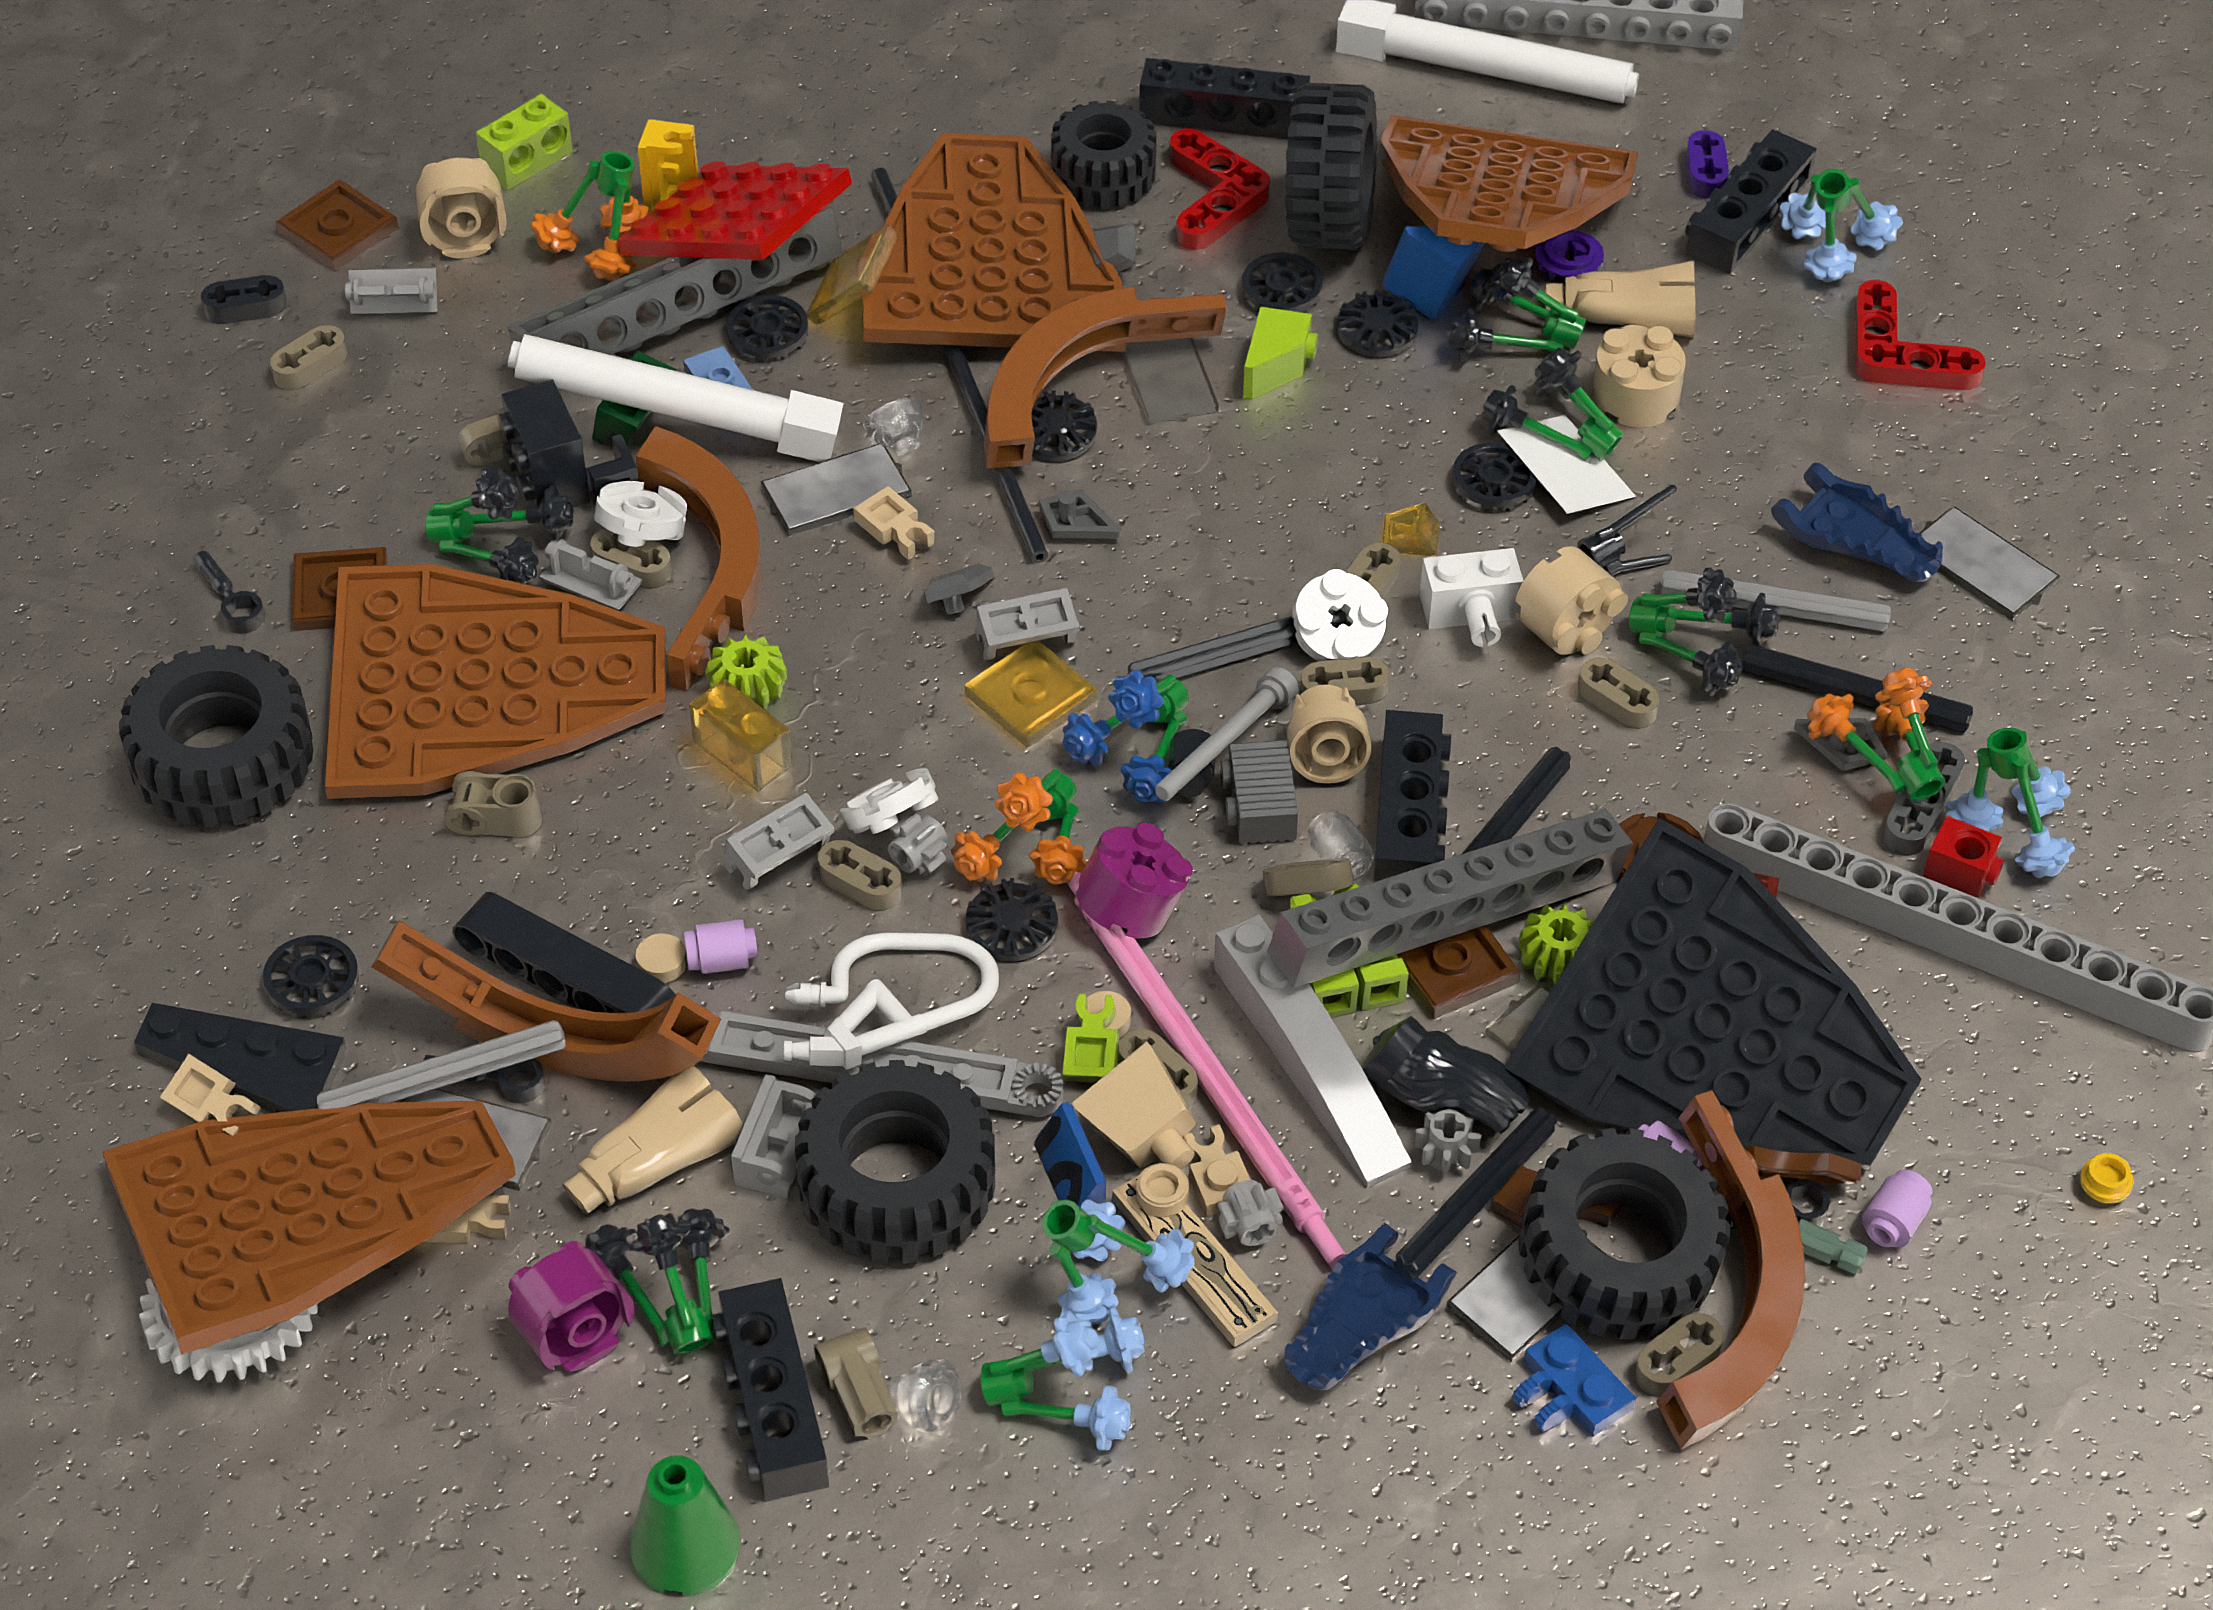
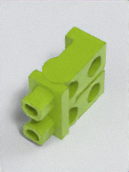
M1353 884L1352 886L1334 891L1333 895L1358 888L1359 885ZM1309 893L1293 896L1290 899L1289 909L1314 902L1316 898ZM1395 954L1309 984L1332 1018L1356 1013L1357 999L1362 1011L1404 1003L1409 973L1403 959L1398 958ZM1390 984V987L1385 992L1371 993V987ZM1342 993V998L1337 1002H1322L1323 997Z

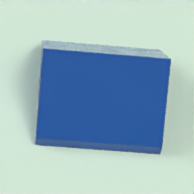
M1406 226L1383 277V286L1397 297H1405V301L1409 300L1411 302L1410 306L1435 321L1465 286L1484 243L1473 241L1469 245L1454 244L1449 242L1447 237L1437 236L1428 226Z

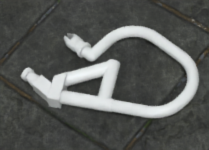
M890 932L876 933L858 938L847 944L835 957L831 969V986H826V982H821V984L794 983L785 988V1000L800 1006L814 1004L825 1007L826 1003H844L848 998L849 968L851 964L859 957L879 950H929L961 954L971 959L979 967L982 976L981 985L974 994L965 999L923 1014L911 1016L881 980H872L844 1012L829 1025L824 1032V1037L810 1036V1041L792 1043V1040H784V1061L799 1059L810 1061V1066H843L847 1070L861 1065L863 1055L970 1016L983 1009L994 998L999 986L997 964L984 947L970 939L952 934ZM876 1006L891 1022L889 1025L858 1036H854L851 1033Z

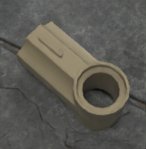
M863 1327L814 1345V1354L822 1379L829 1391L835 1390L854 1436H865L870 1439L886 1433L888 1428L898 1421V1411L881 1376L879 1356L867 1328Z

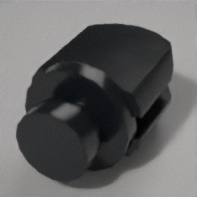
M1186 729L1175 733L1170 743L1169 769H1175L1207 740L1211 734L1199 729ZM1215 758L1180 789L1178 793L1189 798L1201 795L1204 788L1214 778Z

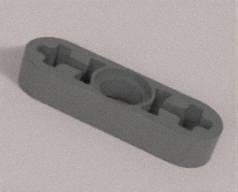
M1947 742L1929 744L1938 762L1946 765L1941 772L1946 781L1945 785L1939 792L1933 795L1937 800L1936 803L1930 805L1920 804L1912 800L1906 790L1899 794L1887 817L1883 833V840L1886 846L1893 852L1906 856L1920 853L1927 845L1946 808V803L1950 801L1961 779L1964 768V754L1953 744ZM1909 818L1916 821L1914 830H1911L1909 834L1902 833Z

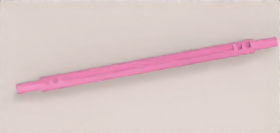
M1075 872L1073 878L1067 884L1076 896L1074 900L1076 906L1082 912L1095 934L1108 950L1177 1053L1196 1071L1198 1084L1270 1188L1274 1187L1285 1212L1291 1218L1298 1231L1308 1234L1329 1267L1333 1268L1336 1262L1347 1254L1325 1224V1213L1135 938L1125 936L1128 929L1112 924L1109 930L1096 923L1082 909L1077 900L1076 893L1079 888L1078 881L1081 873Z

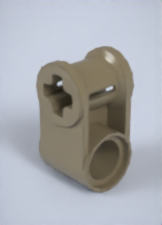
M466 771L457 774L452 784V790L455 794L453 803L448 806L444 814V823L453 832L465 836L494 835L524 838L534 834L540 828L542 812L536 787L532 779L526 775L483 774Z

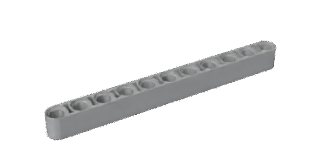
M1731 803L1720 804L1709 812L1704 843L1746 866L1763 885L2180 1049L2191 1052L2203 1051L2213 1042V990L2209 987L1742 806Z

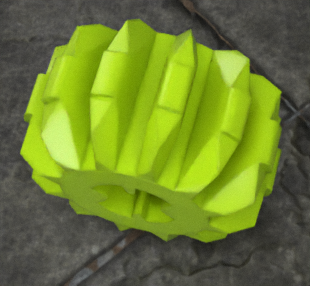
M745 633L742 641L736 642L727 637L724 647L713 648L712 655L710 656L711 661L707 662V682L710 684L714 700L724 701L728 711L737 706H742L748 714L750 708L755 705L766 710L769 699H780L781 692L783 691L782 686L785 685V680L787 679V668L784 665L779 646H769L765 636L756 641H751Z
M1566 902L1560 910L1556 911L1545 904L1540 914H1529L1528 919L1525 921V926L1519 934L1518 947L1522 954L1523 969H1533L1536 981L1549 977L1552 978L1554 985L1557 983L1594 923L1593 920H1587L1588 916L1585 908L1573 913L1569 911Z

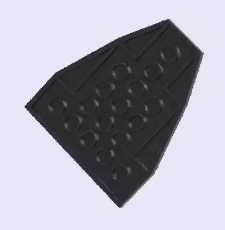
M1658 818L1504 1066L1511 1075L1519 1079L1527 1087L1592 1125L1615 1128L1618 1131L1627 1132L1628 1128L1639 1129L1643 1124L1650 1127L1656 1121H1660L1689 1141L1690 1139L1678 1118L1694 1096L1713 1090L1720 1105L1724 1106L1730 1113L1734 1131L1743 1147L1757 1146L1769 1150L1792 1153H1831L1861 1163V1170L1870 1169L1922 1080L1856 984L1746 866Z

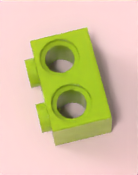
M543 94L536 96L476 132L479 158L489 164L490 169L497 176L500 185L507 191L573 152L568 113Z

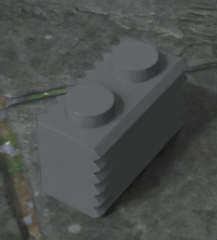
M1287 740L1229 744V760L1220 761L1222 789H1231L1232 797H1227L1225 800L1227 826L1237 827L1238 841L1242 845L1247 842L1254 844L1257 841L1262 844L1266 841L1273 843L1276 840L1283 842L1286 839L1291 842L1297 838L1298 807Z

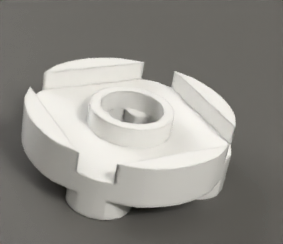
M621 481L604 486L600 491V498L597 496L594 520L607 530L619 534L618 540L624 545L640 547L645 544L646 540H678L683 537L687 503L679 494L668 488L659 486L657 494L651 491H644V482Z
M1339 569L1330 570L1325 575L1311 580L1302 589L1292 609V619L1294 618L1297 641L1301 648L1317 661L1368 657L1384 635L1386 616L1388 614L1386 602L1380 598L1377 591L1368 582ZM1332 609L1344 611L1348 615L1347 619L1350 622V627L1341 624L1338 628L1333 627L1330 624L1333 616L1328 611Z
M918 768L905 772L909 780L908 782L902 784L901 781L893 782L892 778L852 798L847 802L849 808L840 809L848 829L853 830L854 834L870 829L872 834H875L895 825L899 821L896 814L911 807L912 811H917L937 801L938 796L934 790L936 785L928 769Z

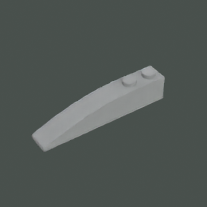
M1258 914L1216 932L1214 970L1366 1188L1411 1168L1412 1161L1384 1107L1336 1024L1310 984L1293 988L1267 951L1273 933L1262 917Z

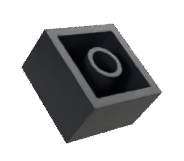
M548 380L501 394L504 413L497 414L502 436L509 443V445L502 446V451L508 470L510 472H518L519 476H516V482L523 502L531 501L533 506L540 505L542 498L545 497V489L549 488L550 485H555L559 495L570 497L573 507L590 503L582 438L554 380Z

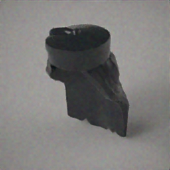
M1412 1016L1375 1036L1372 1040L1373 1048L1361 1066L1370 1082L1417 1110L1428 1112L1441 1107H1454L1472 1115L1500 1134L1509 1128L1510 1123L1517 1118L1518 1114L1524 1112L1529 1103L1527 1086L1511 1075L1504 1068L1505 1065L1494 1056L1468 1046L1460 1045L1445 1032L1438 1030L1427 1031Z

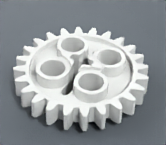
M151 1279L146 1281L149 1294L140 1297L143 1313L139 1315L150 1350L156 1349L159 1362L163 1364L172 1360L175 1373L177 1374L182 1373L191 1366L194 1379L198 1381L208 1370H214L216 1381L222 1382L227 1370L234 1369L238 1378L242 1380L245 1379L247 1366L254 1365L259 1371L264 1373L267 1371L266 1358L272 1356L276 1360L285 1361L286 1356L283 1346L300 1347L302 1345L299 1331L312 1330L313 1326L310 1315L318 1313V1307L315 1304L287 1321L182 1355Z

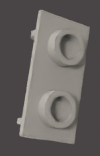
M436 268L348 270L349 283L345 284L346 300H350V314L438 312Z
M565 540L551 541L547 545L545 557L550 559L551 564L539 577L543 582L618 611L642 583L641 578L628 572L626 565H617L595 555L592 558L587 557L585 551L570 546Z

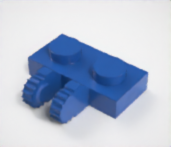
M1567 1323L1525 1350L1524 1362L1534 1374L1516 1387L1512 1399L1519 1407L1523 1408L1529 1404L1531 1405V1403L1537 1401L1550 1391L1556 1396L1550 1403L1543 1406L1535 1415V1419H1533L1541 1431H1548L1573 1415L1592 1436H1595L1634 1410L1636 1397Z

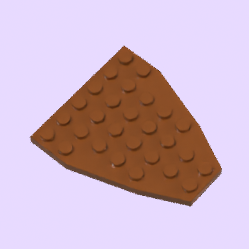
M1390 115L1380 139L1378 156L1404 202L1437 236L1447 237V240L1454 244L1469 245L1476 241L1489 243L1493 249L1511 252L1517 248L1526 249L1577 228L1630 194L1638 152Z
M942 133L902 186L862 269L863 342L1012 348L1029 328L1052 311L1092 294L1121 289L1122 280L1114 266L1103 261L1092 233L1093 229L1073 194L1026 136ZM1087 243L1101 261V268L1095 265ZM1126 343L1105 347L1097 351L1125 352Z
M435 564L339 567L325 778L327 799L427 795L451 788L454 778L459 773L466 771L483 774L502 773L572 752L666 712V632L664 626L572 594Z
M482 1101L362 1103L339 1108H316L227 1118V1121H217V1119L204 1120L102 1151L106 1169L181 1355L194 1350L208 1348L216 1343L250 1332L260 1331L295 1317L431 1238L516 1175L513 1158ZM232 1126L239 1128V1132L234 1136L222 1130Z

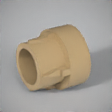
M1318 685L1307 689L1300 696L1298 694L1295 695V703L1292 710L1293 717L1287 729L1289 753L1294 768L1305 778L1319 783H1337L1359 773L1370 758L1371 740L1366 718L1356 707L1355 700L1349 695L1348 689L1346 687L1342 689L1333 685Z

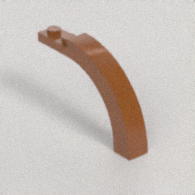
M1134 287L1113 289L1072 301L1036 322L1009 350L993 382L984 435L986 469L1031 465L1035 440L1031 413L1042 390L1063 368L1088 353L1113 345L1142 341L1220 336L1227 309L1224 295L1199 294L1191 297L1152 298L1137 301Z
M655 426L636 454L639 482H644L643 489L657 494L659 486L679 494L686 501L687 510L697 517L711 533L720 551L719 565L708 590L666 654L670 686L687 691L696 675H702L708 666L707 662L710 659V653L717 642L721 643L725 640L729 628L732 627L745 631L753 616L762 580L759 530L749 497L731 471L714 455L696 443L676 433Z
M400 920L392 928L371 966L373 969L454 1016L456 1020L452 1027L481 1043L549 1021H558L565 1035L566 1047L563 1050L543 1055L536 1059L541 1063L542 1067L573 1076L597 1080L645 1081L668 1077L687 1070L703 1059L722 1019L679 992L659 1006L631 1013L592 1012L559 1005L504 983Z
M1713 1090L1694 1096L1678 1119L1703 1166L1711 1172L1717 1181L1716 1190L1718 1194L1721 1193L1725 1197L1729 1210L1728 1213L1735 1226L1744 1260V1303L1739 1323L1725 1351L1700 1370L1672 1381L1656 1401L1680 1450L1706 1438L1724 1426L1744 1408L1776 1370L1790 1345L1797 1327L1804 1292V1251L1799 1224L1787 1190L1779 1174L1764 1180L1760 1179L1755 1159L1748 1151L1744 1150L1734 1131L1730 1113L1724 1106L1720 1105Z

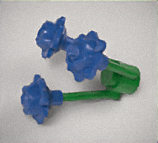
M1133 670L1128 676H1118L1114 679L1113 685L1116 690L1110 692L1108 698L1115 707L1116 715L1106 721L1100 719L1093 723L1087 714L1079 716L1073 712L1068 716V724L1062 729L1064 733L1062 744L1064 750L1070 753L1074 761H1081L1084 765L1092 763L1094 766H1099L1102 764L1103 755L1108 752V746L1103 739L1110 736L1113 728L1129 720L1131 727L1135 729L1141 727L1145 722H1168L1169 725L1154 755L1149 756L1148 759L1136 755L1132 756L1129 763H1124L1120 768V772L1124 777L1123 788L1129 791L1134 799L1139 802L1155 801L1163 803L1164 800L1160 799L1155 793V786L1172 771L1169 768H1164V758L1174 734L1187 721V716L1182 710L1189 702V694L1184 684L1172 674L1160 679L1156 683L1154 677L1144 678L1141 671Z

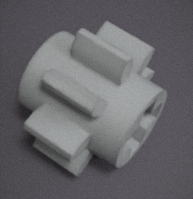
M917 813L912 817L905 815L889 828L895 838L890 841L888 852L894 863L901 870L907 873H912L916 870L919 875L925 870L931 873L946 861L947 858L941 850L946 847L948 836L942 825L933 817L924 815L920 818Z
M1448 1107L1447 1110L1440 1111L1435 1115L1430 1112L1426 1113L1424 1128L1416 1129L1415 1146L1423 1149L1422 1164H1431L1434 1168L1441 1170L1443 1174H1447L1448 1171H1453L1460 1166L1468 1169L1470 1167L1471 1154L1479 1152L1481 1135L1471 1133L1474 1118L1472 1116L1465 1117L1461 1113L1454 1111L1452 1107Z
M1245 1180L1234 1184L1224 1193V1202L1218 1204L1221 1214L1217 1219L1226 1239L1237 1235L1240 1243L1247 1246H1256L1267 1242L1277 1233V1224L1283 1222L1280 1212L1284 1207L1276 1189L1273 1187L1264 1191L1261 1183L1254 1180Z

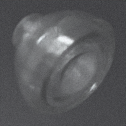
M905 397L887 403L869 414L865 419L863 427L876 443L893 449L897 456L907 454L920 446L917 437L923 427L924 420L921 402L913 397Z
M931 1359L918 1363L909 1369L904 1376L896 1377L890 1387V1396L895 1407L900 1409L902 1416L912 1427L922 1433L937 1436L944 1433L956 1419L961 1405L962 1386L957 1370L951 1362L945 1359Z

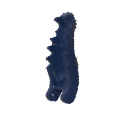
M1812 463L1804 473L1805 482L1816 495L1801 511L1788 499H1780L1771 508V514L1777 523L1796 540L1816 549L1849 555L1883 566L1910 582H1925L1937 572L1942 563V542L1938 541L1936 544H1930L1925 541L1922 534L1915 533L1912 529V520L1902 516L1901 508L1898 505L1889 508L1886 496L1883 493L1876 495L1870 485L1850 482L1835 476L1820 463Z
M1386 1223L1382 1224L1366 1242L1338 1260L1331 1273L1328 1274L1324 1291L1318 1294L1315 1304L1309 1313L1306 1327L1301 1330L1291 1345L1288 1343L1285 1347L1284 1361L1286 1369L1299 1382L1315 1390H1329L1341 1381L1356 1364L1383 1346L1419 1329L1429 1320L1441 1304L1458 1272L1442 1263L1435 1269L1427 1282L1418 1277L1408 1279L1403 1273H1398L1394 1267L1395 1261L1389 1258L1387 1254L1396 1243L1399 1233Z

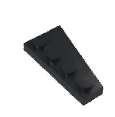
M151 1003L134 1041L138 1055L175 1071H178L188 1054L192 1055L236 1083L229 1093L230 1095L238 1092L256 1100L262 1109L272 1113L318 1108L317 1095L331 1089L347 1051L344 1037L158 1003Z

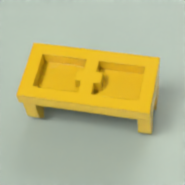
M648 119L638 145L643 202L648 207L649 212L655 209L656 203L667 199L678 190L677 187L681 183L698 176L694 125Z

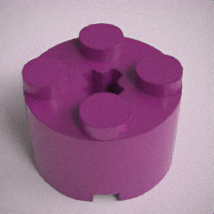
M1139 823L1136 828L1115 827L1105 831L1100 836L1078 881L1077 900L1090 918L1109 930L1112 924L1128 929L1125 936L1133 938L1152 937L1160 933L1169 920L1189 882L1193 867L1170 843L1164 840V835L1158 827L1149 823Z
M579 1241L568 1242L557 1252L543 1258L534 1266L518 1270L508 1283V1287L512 1292L508 1303V1315L511 1322L543 1364L554 1370L553 1365H563L566 1371L570 1372L595 1364L618 1345L620 1341L615 1336L624 1322L630 1327L634 1317V1303L630 1295L598 1255L592 1250L585 1248Z

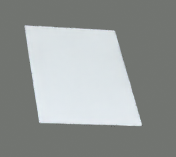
M1566 415L1537 421L1578 442L1582 440L1577 434L1578 429ZM1524 426L1522 429L1511 427L1497 431L1567 514L1636 497L1604 459L1600 460L1594 454L1587 460H1584L1574 450Z

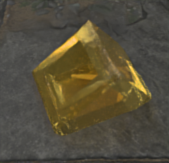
M1426 503L1387 514L1384 520L1382 543L1393 546L1399 554L1437 555L1440 533L1439 521Z

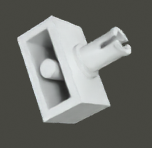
M1514 548L1423 558L1419 597L1428 629L1469 625L1471 640L1474 645L1483 647L1482 632H1484L1487 646L1495 644L1501 637V631L1497 622L1516 620L1515 612L1520 613L1521 608L1515 601L1518 590L1524 580Z

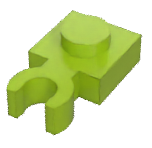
M1080 993L1078 995L1076 1011L1082 1027L1067 1026L1062 1073L1064 1081L1097 1083L1117 1066L1120 1035L1118 1029L1106 1028L1113 1021L1116 1014L1112 995L1105 996V1006L1098 1013L1087 1011L1088 1000L1086 994Z

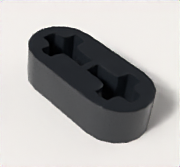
M271 275L211 283L201 292L204 314L209 321L217 324L273 317L283 312L287 304L282 281Z

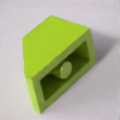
M1260 307L1244 366L1243 399L1252 400L1303 376L1306 360L1315 359L1318 344V333L1311 332L1312 314Z

